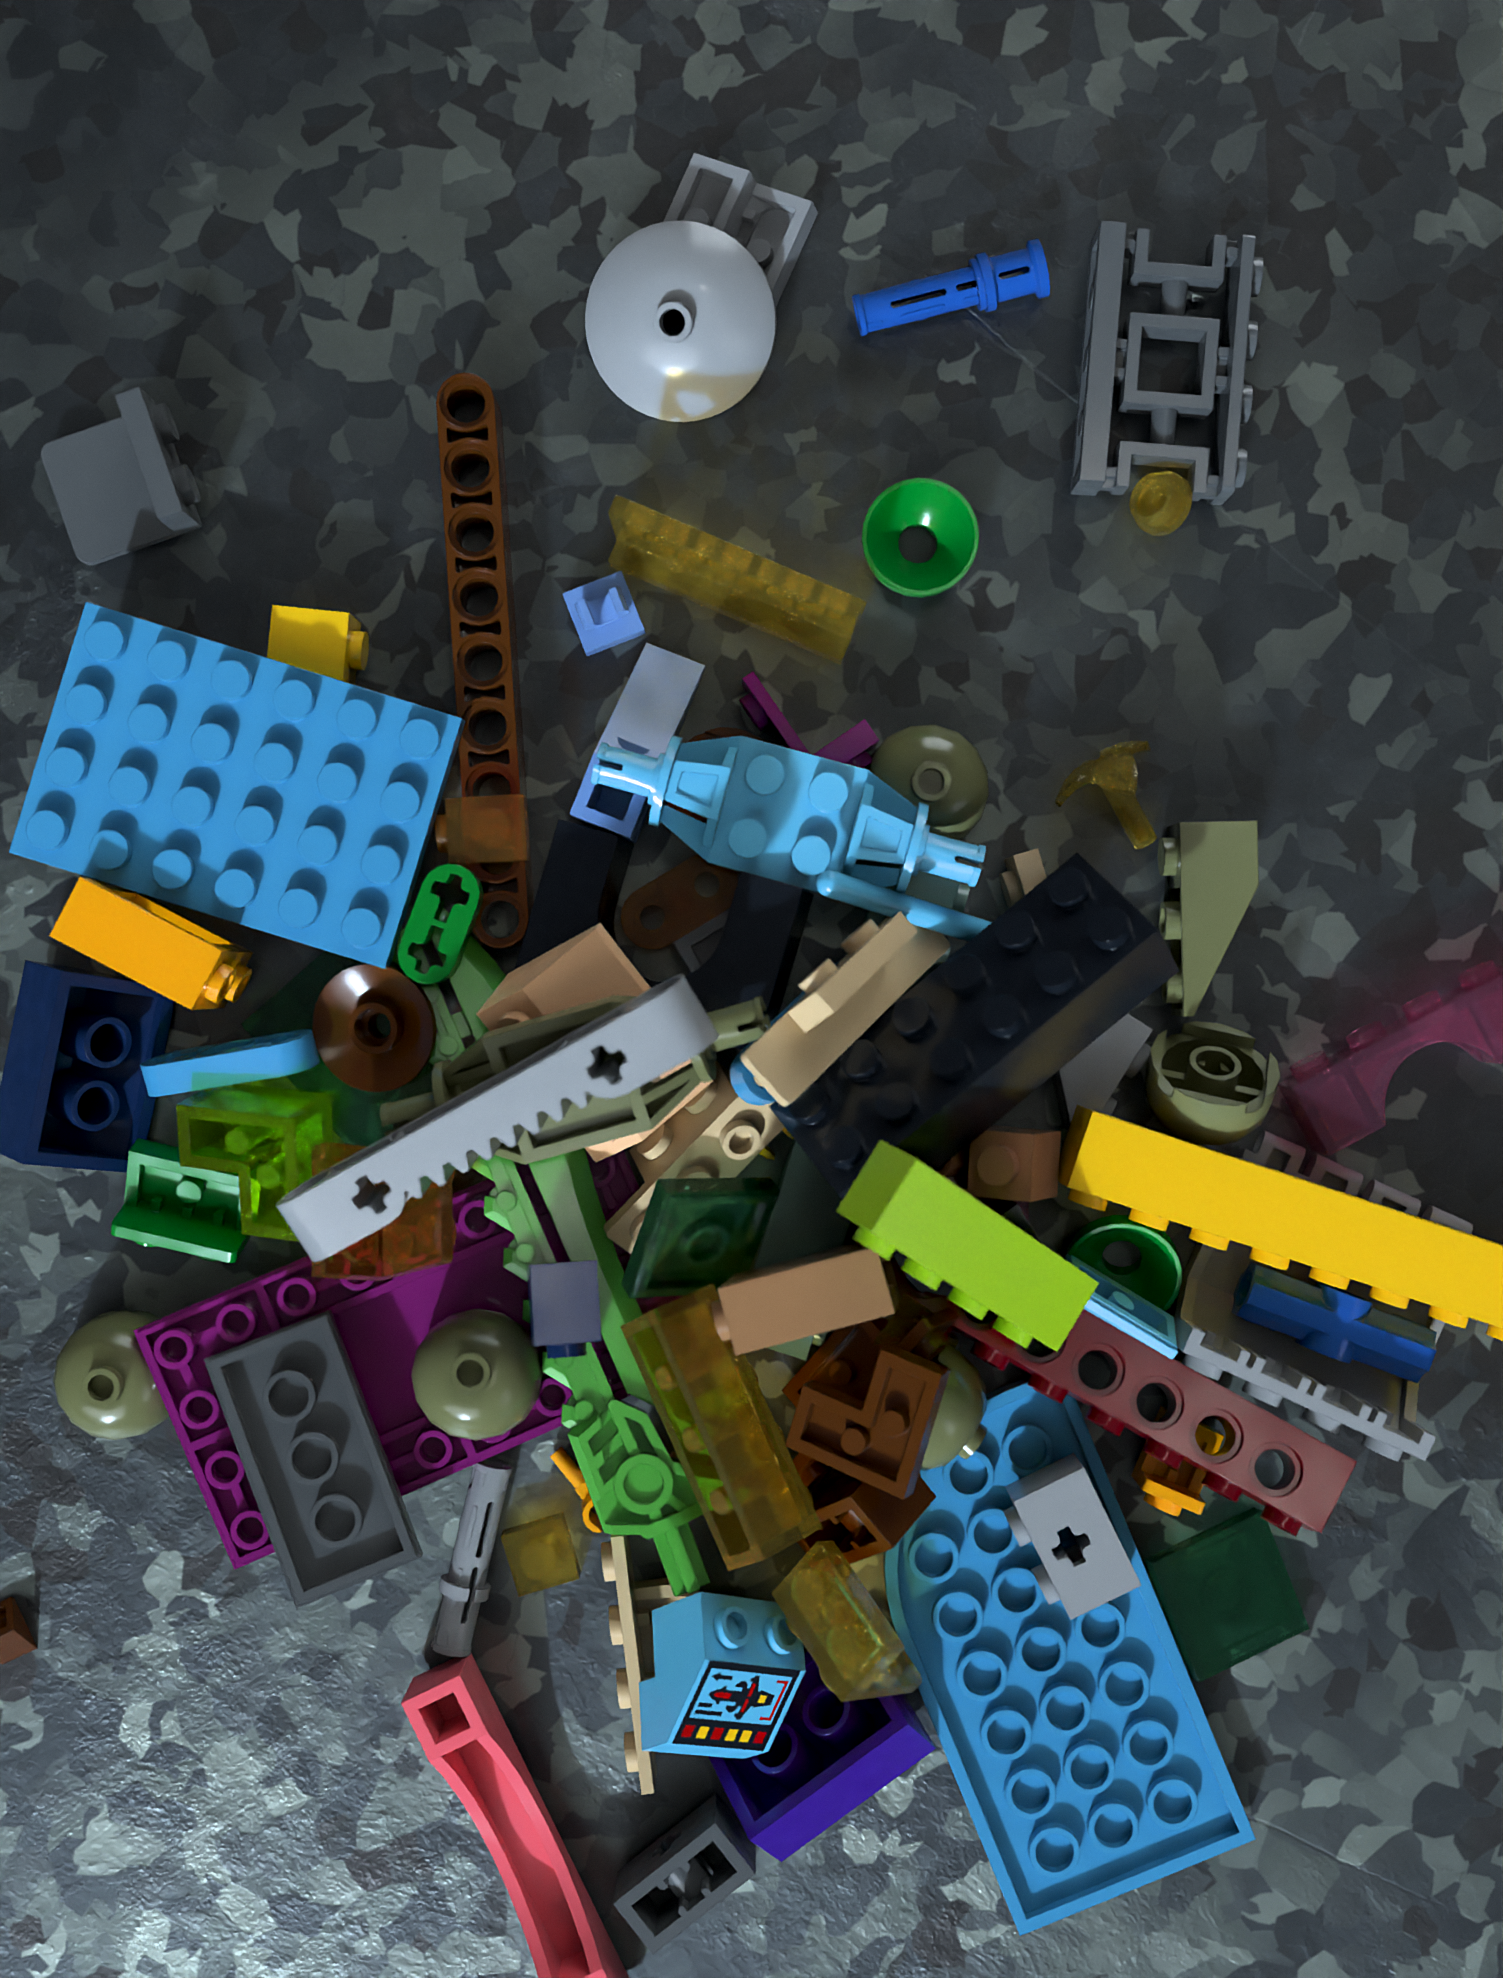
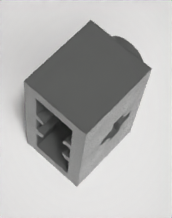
M716 1793L618 1870L613 1905L654 1955L756 1874V1845L749 1841L741 1823Z

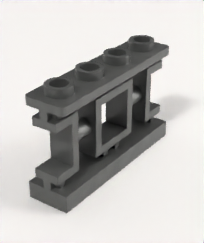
M1101 221L1090 245L1070 494L1096 496L1100 490L1110 491L1112 495H1123L1129 488L1131 464L1188 469L1185 501L1208 499L1209 504L1222 505L1234 493L1235 488L1243 486L1247 471V450L1238 447L1240 424H1247L1253 401L1252 385L1244 384L1245 362L1253 359L1258 340V322L1249 320L1251 297H1257L1259 294L1264 267L1263 258L1254 256L1256 236L1242 234L1238 241L1227 240V235H1214L1206 247L1205 266L1148 262L1150 229L1137 228L1135 233L1126 232V222ZM1125 258L1129 259L1127 286L1160 288L1161 300L1159 314L1130 312L1124 323L1123 339L1117 337ZM1225 267H1228L1221 347H1218L1220 319L1185 316L1187 291L1216 293L1224 281ZM1141 338L1198 342L1194 395L1137 390ZM1118 385L1117 412L1151 415L1149 443L1119 441L1113 450L1112 467H1107L1113 386ZM1214 393H1216L1217 402L1211 475H1208L1210 448L1175 445L1177 417L1206 419L1213 410Z

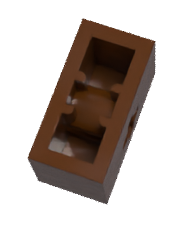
M838 1470L828 1474L782 1525L822 1574L893 1549L937 1496L923 1481L920 1472L914 1492L903 1500Z

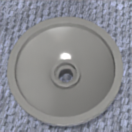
M661 222L642 228L629 235L608 254L600 265L591 284L586 303L585 330L587 343L593 362L602 379L616 396L627 405L647 416L665 421H698L710 418L733 407L760 380L771 358L776 338L777 316L773 292L763 269L747 248L727 233L698 222ZM672 309L679 310L685 318V327L676 336L667 333L663 325L664 316Z

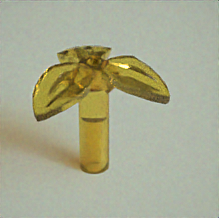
M1140 740L1120 742L1102 749L1099 752L1100 757L1098 759H1089L1082 762L1063 782L1056 796L1055 804L1060 808L1074 791L1084 785L1095 784L1102 788L1134 849H1142L1152 844L1157 839V835L1135 797L1138 786V768L1132 756L1139 752L1151 751L1149 742Z

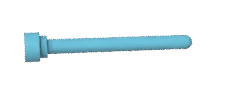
M831 870L821 873L816 883L818 891L825 897L891 918L901 911L913 925L967 942L992 923Z

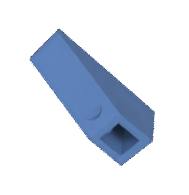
M646 642L593 753L569 813L572 817L636 844L651 805L647 804L648 797L602 784L595 785L591 783L594 764L619 771L623 769L622 767L598 761L599 759L596 756L601 742L609 743L610 746L654 758H659L660 753L665 754L671 736H679L706 668L705 665Z

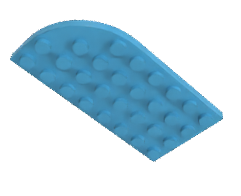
M1032 1375L986 1394V1411L980 1423L987 1428V1433L980 1446L969 1458L963 1459L957 1455L942 1467L920 1471L921 1478L937 1497L893 1549L884 1551L883 1557L885 1590L891 1619L899 1643L1020 1936L1256 1840L1076 1399L1066 1395L1062 1404L1037 1392L1027 1385ZM1074 1453L1083 1465L1141 1586L1070 1620L1061 1600L1051 1605L1048 1604L1031 1570L1042 1564V1561L1032 1542L1020 1547L1003 1510L1014 1506L1005 1486ZM1069 1527L1057 1532L1064 1549L1076 1544Z

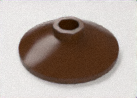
M365 963L341 971L323 988L314 1008L312 1027L318 1053L328 1069L338 1079L351 1087L367 1092H385L397 1089L415 1079L426 1067L432 1056L436 1042V1019L432 1005L421 986L395 967L389 965L387 969ZM379 1013L386 1015L390 1022L391 1032L389 1035L382 1034L376 1026V1018Z

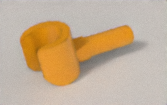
M561 1446L550 1458L574 1486V1490L582 1499V1515L586 1527L593 1532L601 1533L602 1526L599 1518L590 1510L594 1504L582 1472Z

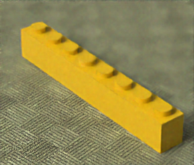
M1080 1105L1076 1106L1059 1160L1058 1182L1071 1188L1067 1199L1104 1212L1108 1201L1130 1207L1131 1211L1128 1219L1161 1231L1167 1230L1169 1221L1192 1227L1189 1235L1190 1239L1223 1251H1227L1229 1242L1232 1240L1252 1247L1249 1258L1287 1271L1290 1260L1312 1266L1308 1277L1340 1289L1347 1290L1350 1279L1371 1286L1368 1294L1369 1297L1398 1308L1407 1309L1410 1299L1430 1305L1427 1315L1434 1319L1466 1329L1469 1318L1489 1324L1486 1335L1503 1341V1244Z

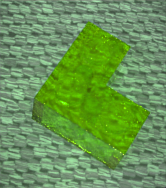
M233 1084L200 1090L176 1104L180 1166L238 1173L242 1234L299 1242L276 1207V1204L291 1190L334 1165L331 1094Z

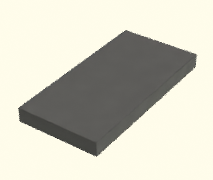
M332 1310L325 1311L204 1359L296 1609L422 1557V1549Z

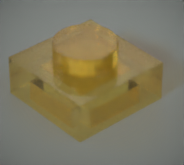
M564 1512L503 1530L501 1540L519 1597L580 1579L581 1568Z

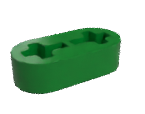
M455 864L437 866L428 873L421 885L398 950V960L401 969L407 977L415 982L424 984L444 982L454 975L460 965L484 896L481 881L474 872L466 867ZM455 875L463 878L461 889L470 893L469 900L466 905L454 904L447 922L439 920L444 906V898L436 894V889L440 882L450 884L454 880ZM435 928H442L444 930L438 943V950L447 955L446 962L443 966L432 965L428 972L424 973L420 970L422 960L418 956L413 955L414 947L416 944L427 945L431 941Z

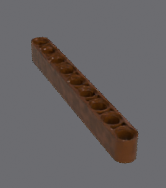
M463 372L452 375L443 382L437 393L436 410L457 717L466 721L459 741L467 869L474 872L479 878L484 891L482 906L475 922L473 933L482 943L489 947L512 949L522 945L534 904L503 423L500 407L491 387L483 378L476 374ZM476 398L485 402V409L482 415L475 421L466 423L454 419L455 410L462 401ZM480 461L490 466L486 480L480 485L466 487L459 484V473L468 463ZM483 524L493 528V540L484 550L473 552L463 548V537L472 526ZM483 587L496 590L498 601L493 611L484 616H473L468 613L467 600L471 593ZM487 650L500 653L502 668L498 675L486 681L476 680L472 677L471 664L475 656ZM491 713L504 716L507 727L503 738L492 745H481L478 743L475 736L478 721L483 716ZM491 777H505L509 781L511 788L510 798L507 803L495 810L485 809L479 798L481 786ZM495 840H509L515 851L514 863L504 873H490L484 864V851ZM509 902L518 911L519 926L511 936L500 939L493 935L487 923L488 914L497 904Z

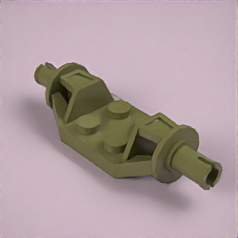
M613 995L486 1032L453 1061L448 1059L434 1064L432 1070L433 1091L396 1102L381 1104L380 1120L382 1127L393 1124L394 1128L387 1130L385 1135H389L636 996ZM758 996L747 1002L706 1013L717 1030L719 1037L705 1050L692 1057V1063L661 1080L660 1076L623 1096L612 1099L592 1096L588 1105L582 1109L572 1102L564 1119L557 1122L549 1116L540 1132L533 1135L525 1129L515 1146L510 1148L502 1142L494 1155L522 1164H529L653 1129L701 1082L706 1083L716 1079L715 1059L717 1051L756 1041L771 1027L769 1015L764 1016L763 1011L767 1009L763 998ZM604 1046L599 1053V1057L603 1061L615 1058L620 1065L625 1057L621 1050L609 1053L605 1050Z

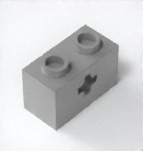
M1074 1453L1005 1486L1014 1506L1003 1510V1513L1020 1547L1030 1542L1033 1543L1042 1564L1031 1570L1049 1605L1061 1600L1070 1620L1141 1586L1083 1465ZM1069 1527L1076 1544L1064 1549L1057 1532Z

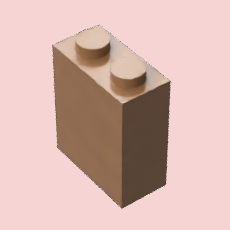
M857 1241L734 1274L718 1288L720 1300L712 1302V1312L720 1339L722 1341L731 1339L735 1355H740L895 1314L901 1300V1294L891 1258L886 1260Z

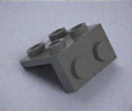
M140 387L114 395L122 417L50 441L41 449V459L76 557L86 565H96L203 527L195 503L201 501L199 489L189 467L186 464L181 465L173 442L179 441V433L171 412L165 403L157 404Z

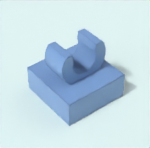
M622 571L562 593L587 657L646 634Z

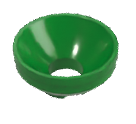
M913 478L902 480L889 486L877 496L865 517L861 542L864 557L871 572L883 585L905 596L927 597L937 595L952 588L965 576L972 566L978 551L979 529L977 518L971 505L960 492L950 485L935 479ZM910 528H922L930 532L936 543V551L933 557L923 563H913L905 559L901 555L898 546L902 533Z
M1111 1215L1099 1218L1085 1225L1076 1233L1068 1246L1066 1254L1073 1255L1163 1311L1170 1308L1177 1298L1182 1284V1265L1176 1246L1165 1231L1128 1219L1129 1215ZM1128 1241L1138 1247L1141 1255L1134 1264L1118 1267L1105 1260L1103 1251L1113 1242Z

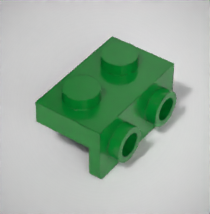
M138 1138L128 1153L124 1205L112 1220L111 1235L132 1240L146 1247L158 1246L196 1255L198 1258L206 1261L235 1263L255 1230L262 1167Z

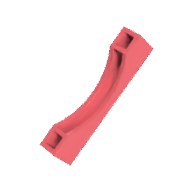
M472 1653L467 1657L450 1659L413 1677L401 1705L429 1762L444 1777L461 1800L490 1851L523 1928L538 1978H629Z

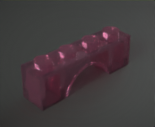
M1493 960L1478 964L1457 977L1461 986L1442 996L1438 994L1437 990L1422 994L1401 1007L1405 1016L1386 1026H1383L1380 1020L1369 1023L1345 1037L1349 1046L1329 1057H1327L1325 1051H1319L1291 1065L1289 1069L1293 1076L1280 1082L1278 1088L1312 1151L1331 1156L1386 1126L1385 1099L1390 1080L1399 1065L1420 1048L1434 1043L1448 1042L1460 1047L1479 1062L1503 1063V965L1496 966Z

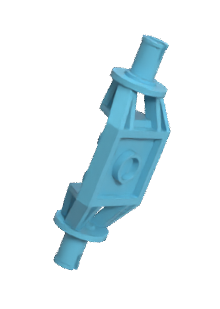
M672 735L666 753H660L659 758L613 747L609 743L601 742L596 756L599 762L622 767L623 769L619 771L594 764L591 777L592 784H602L648 797L647 804L651 805L649 825L659 827L660 823H662L704 861L711 865L737 872H747L818 894L821 893L817 889V879L821 873L829 870L885 888L895 886L894 891L903 894L908 887L911 875L916 877L918 870L963 882L971 887L976 886L981 872L980 868L958 863L955 861V858L975 864L983 863L986 846L981 844L974 845L930 833V825H926L929 805L919 802L916 807L867 769L745 736L682 743L681 737ZM667 802L707 818V823L705 824L666 806ZM856 859L892 863L899 864V868L857 865L855 862Z

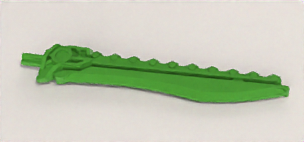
M443 908L439 920L447 922L450 913ZM436 927L431 939L441 963L444 965L447 955L438 950V943L444 929ZM405 928L401 929L392 961L399 966L398 950ZM472 936L469 938L459 967L454 975L448 978L462 1011L450 1015L437 983H418L432 1005L438 1030L435 1047L429 1063L432 1065L448 1059L453 1061L465 1051L462 1039L473 1035L474 1040L477 1041L489 1031L476 1014L506 977L497 963ZM416 944L413 955L418 956L422 960L420 970L427 973L430 968L421 945ZM585 1148L529 1163V1168L569 1261L597 1260L601 1336L625 1391L655 1407L675 1449L679 1452V1457L673 1458L669 1456L653 1423L644 1410L614 1397L591 1342H586L587 1355L547 1358V1352H542V1372L570 1388L573 1392L567 1403L562 1404L561 1424L570 1429L567 1434L604 1533L612 1535H642L646 1540L653 1538L674 1596L677 1597L685 1593L691 1594L700 1590L701 1586L709 1584L711 1580L689 1522L716 1509L721 1501L735 1499L737 1491L720 1468L705 1465L710 1447L699 1430L644 1319L618 1259L613 1241L607 1237L603 1227L606 1220L595 1190ZM479 1155L471 1168L494 1181L496 1186L492 1189L489 1196H485L484 1216L512 1232L515 1237L508 1248H504L503 1267L528 1282V1265L557 1262L514 1162L497 1155L486 1161ZM529 1297L527 1300L523 1299L522 1319L530 1323Z

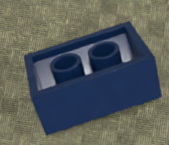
M25 960L0 1085V1154L27 1165L127 1173L130 1148L138 1138L148 1140L156 1097L148 1096L140 1064L147 1059L165 1054L175 1001L131 978Z

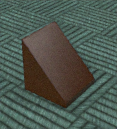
M12 1596L0 1602V1664L3 1665L38 1649L15 1598Z

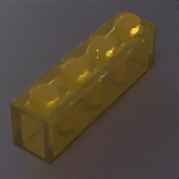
M710 1284L653 1309L620 1327L728 1571L766 1560L821 1529L822 1525L813 1507L811 1493L803 1484L785 1446L786 1440L783 1431L775 1422L762 1394L756 1371L748 1362L745 1354L735 1355L731 1339L722 1341L719 1337L714 1322L712 1302L720 1300L714 1285Z

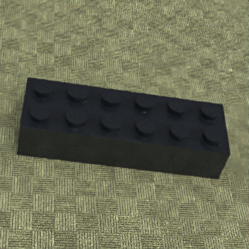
M1076 853L891 1005L794 1102L784 1107L775 1101L769 1108L842 1199L848 1193L880 1140L917 1158L934 1171H937L1179 972V969L1159 929L1081 855Z

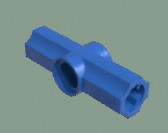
M1251 1261L1247 1269L1240 1275L1233 1294L1232 1313L1245 1321L1295 1337L1296 1343L1330 1358L1350 1364L1353 1359L1417 1384L1420 1378L1426 1372H1429L1437 1351L1435 1347L1437 1332L1421 1323L1372 1307L1373 1302L1319 1281H1317L1316 1285Z

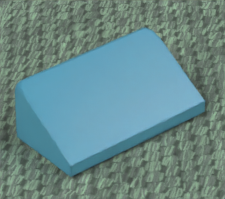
M1066 1254L1063 1259L1099 1282L1084 1310L1173 1360L1178 1354L1175 1321L1172 1315L1073 1255Z

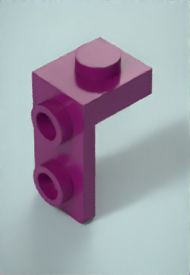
M752 671L743 677L742 687L747 694L739 699V702L757 729L761 732L770 726L784 747L810 754L755 673ZM864 719L813 755L866 769L872 763V757L868 752L877 746L879 739Z

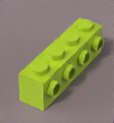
M882 1140L875 1147L836 1210L859 1226L853 1239L886 1260L890 1259L896 1249L907 1257L900 1269L935 1291L942 1280L953 1286L947 1297L948 1300L980 1320L984 1318L988 1310L998 1315L992 1328L1026 1349L1034 1338L1058 1352L1099 1282L917 1158Z

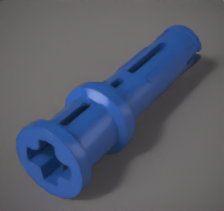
M1038 238L1027 240L1025 248L992 257H988L985 252L974 254V258L969 259L967 267L921 279H914L862 295H852L860 335L865 336L877 330L924 320L977 305L979 311L991 312L997 309V305L1000 302L1030 294H1035L1039 299L1049 297V272L1044 250ZM1017 272H1023V273H1024V274L1017 275V276L1010 277V278H1006V279H1000V278H999V277L1006 276V275H1010V274L1017 273ZM970 284L972 287L961 291L956 289ZM940 292L943 294L942 296L904 306L891 307V305Z

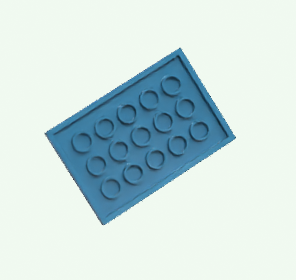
M85 602L9 853L387 969L392 962L466 721L457 716Z

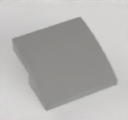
M694 153L663 222H698L715 227L735 238L747 248L763 269L773 292L775 306H777L818 215V211L813 201L756 183L749 170Z

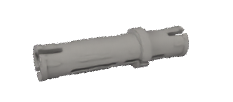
M488 1458L472 1465L473 1469L459 1522L449 1573L443 1574L440 1579L438 1589L443 1594L434 1638L431 1640L430 1647H433L432 1650L446 1656L467 1657L471 1654V1643L480 1604L489 1598L491 1586L486 1581L499 1529V1521L509 1478L513 1472V1467L509 1463Z

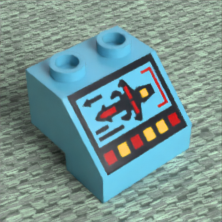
M699 1592L652 1610L655 1677L639 1682L642 1751L745 1759L768 1752L806 1672L800 1605Z

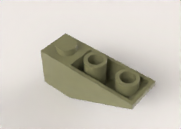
M1257 820L1179 822L1167 827V838L1159 839L1158 869L1161 876H1168L1169 901H1162L1160 904L1159 929L1163 939L1170 940V953L1179 969V972L1161 986V996L1163 1003H1171V1015L1185 1017L1195 1015L1259 886Z

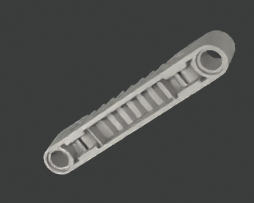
M684 975L674 976L313 1176L282 1197L277 1202L276 1207L312 1262L324 1260L390 1224L401 1214L405 1203L412 1196L416 1199L422 1197L432 1182L439 1186L444 1185L456 1168L464 1174L470 1170L479 1155L486 1161L493 1158L502 1142L510 1148L515 1146L525 1129L535 1135L540 1132L549 1116L557 1122L564 1119L572 1102L582 1109L588 1105L592 1096L612 1099L626 1095L696 1056L715 1042L719 1034ZM604 1046L605 1050L609 1053L621 1050L625 1055L621 1065L615 1058L603 1061L599 1057L602 1047ZM383 1180L388 1184H382L377 1187H375L374 1185L375 1183H380Z

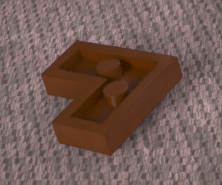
M889 1344L880 1350L865 1402L816 1380L804 1384L785 1446L904 1500L914 1492L951 1369Z

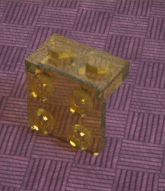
M817 1541L771 1593L786 1616L785 1622L788 1628L803 1642L819 1667L822 1681L837 1695L840 1702L913 1693L922 1683V1676L904 1651L906 1647L835 1542Z

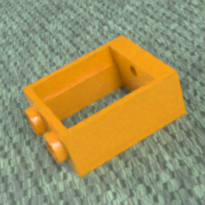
M79 877L49 935L190 1010L224 1008L228 1001L235 1003L243 994L252 975V969L246 967L253 954L252 951L138 892L92 878Z

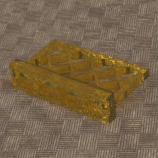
M617 494L615 495L608 512L616 537V543L608 559L609 566L841 665L867 602Z

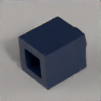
M597 1260L528 1265L527 1279L531 1345L546 1346L547 1358L587 1355L586 1342L602 1341Z

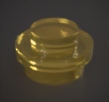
M1162 471L1150 473L1141 478L1132 490L1129 501L1131 514L1138 527L1144 532L1153 536L1168 535L1179 528L1187 518L1192 505V490L1188 481L1175 472Z

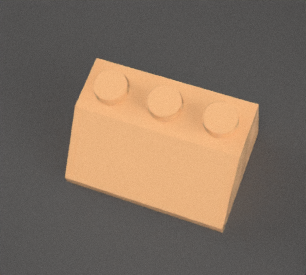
M599 923L508 973L476 1015L488 1030L492 1031L613 995L638 996L651 989V987L603 925ZM691 1059L660 1075V1080L692 1063ZM713 1081L701 1082L653 1129L586 1147L585 1150L595 1162H598L643 1141Z

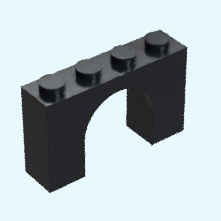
M558 819L515 968H519L599 923L603 925L618 945L614 929L615 910L634 843L617 835ZM740 872L723 934L716 950L699 969L685 976L706 1013L747 1002L761 996L767 1008L766 1011H763L764 1016L769 1015L770 1021H772L779 1015L814 894L800 887L747 872ZM641 975L651 988L664 982L652 981ZM749 1043L735 1046V1048L744 1049Z

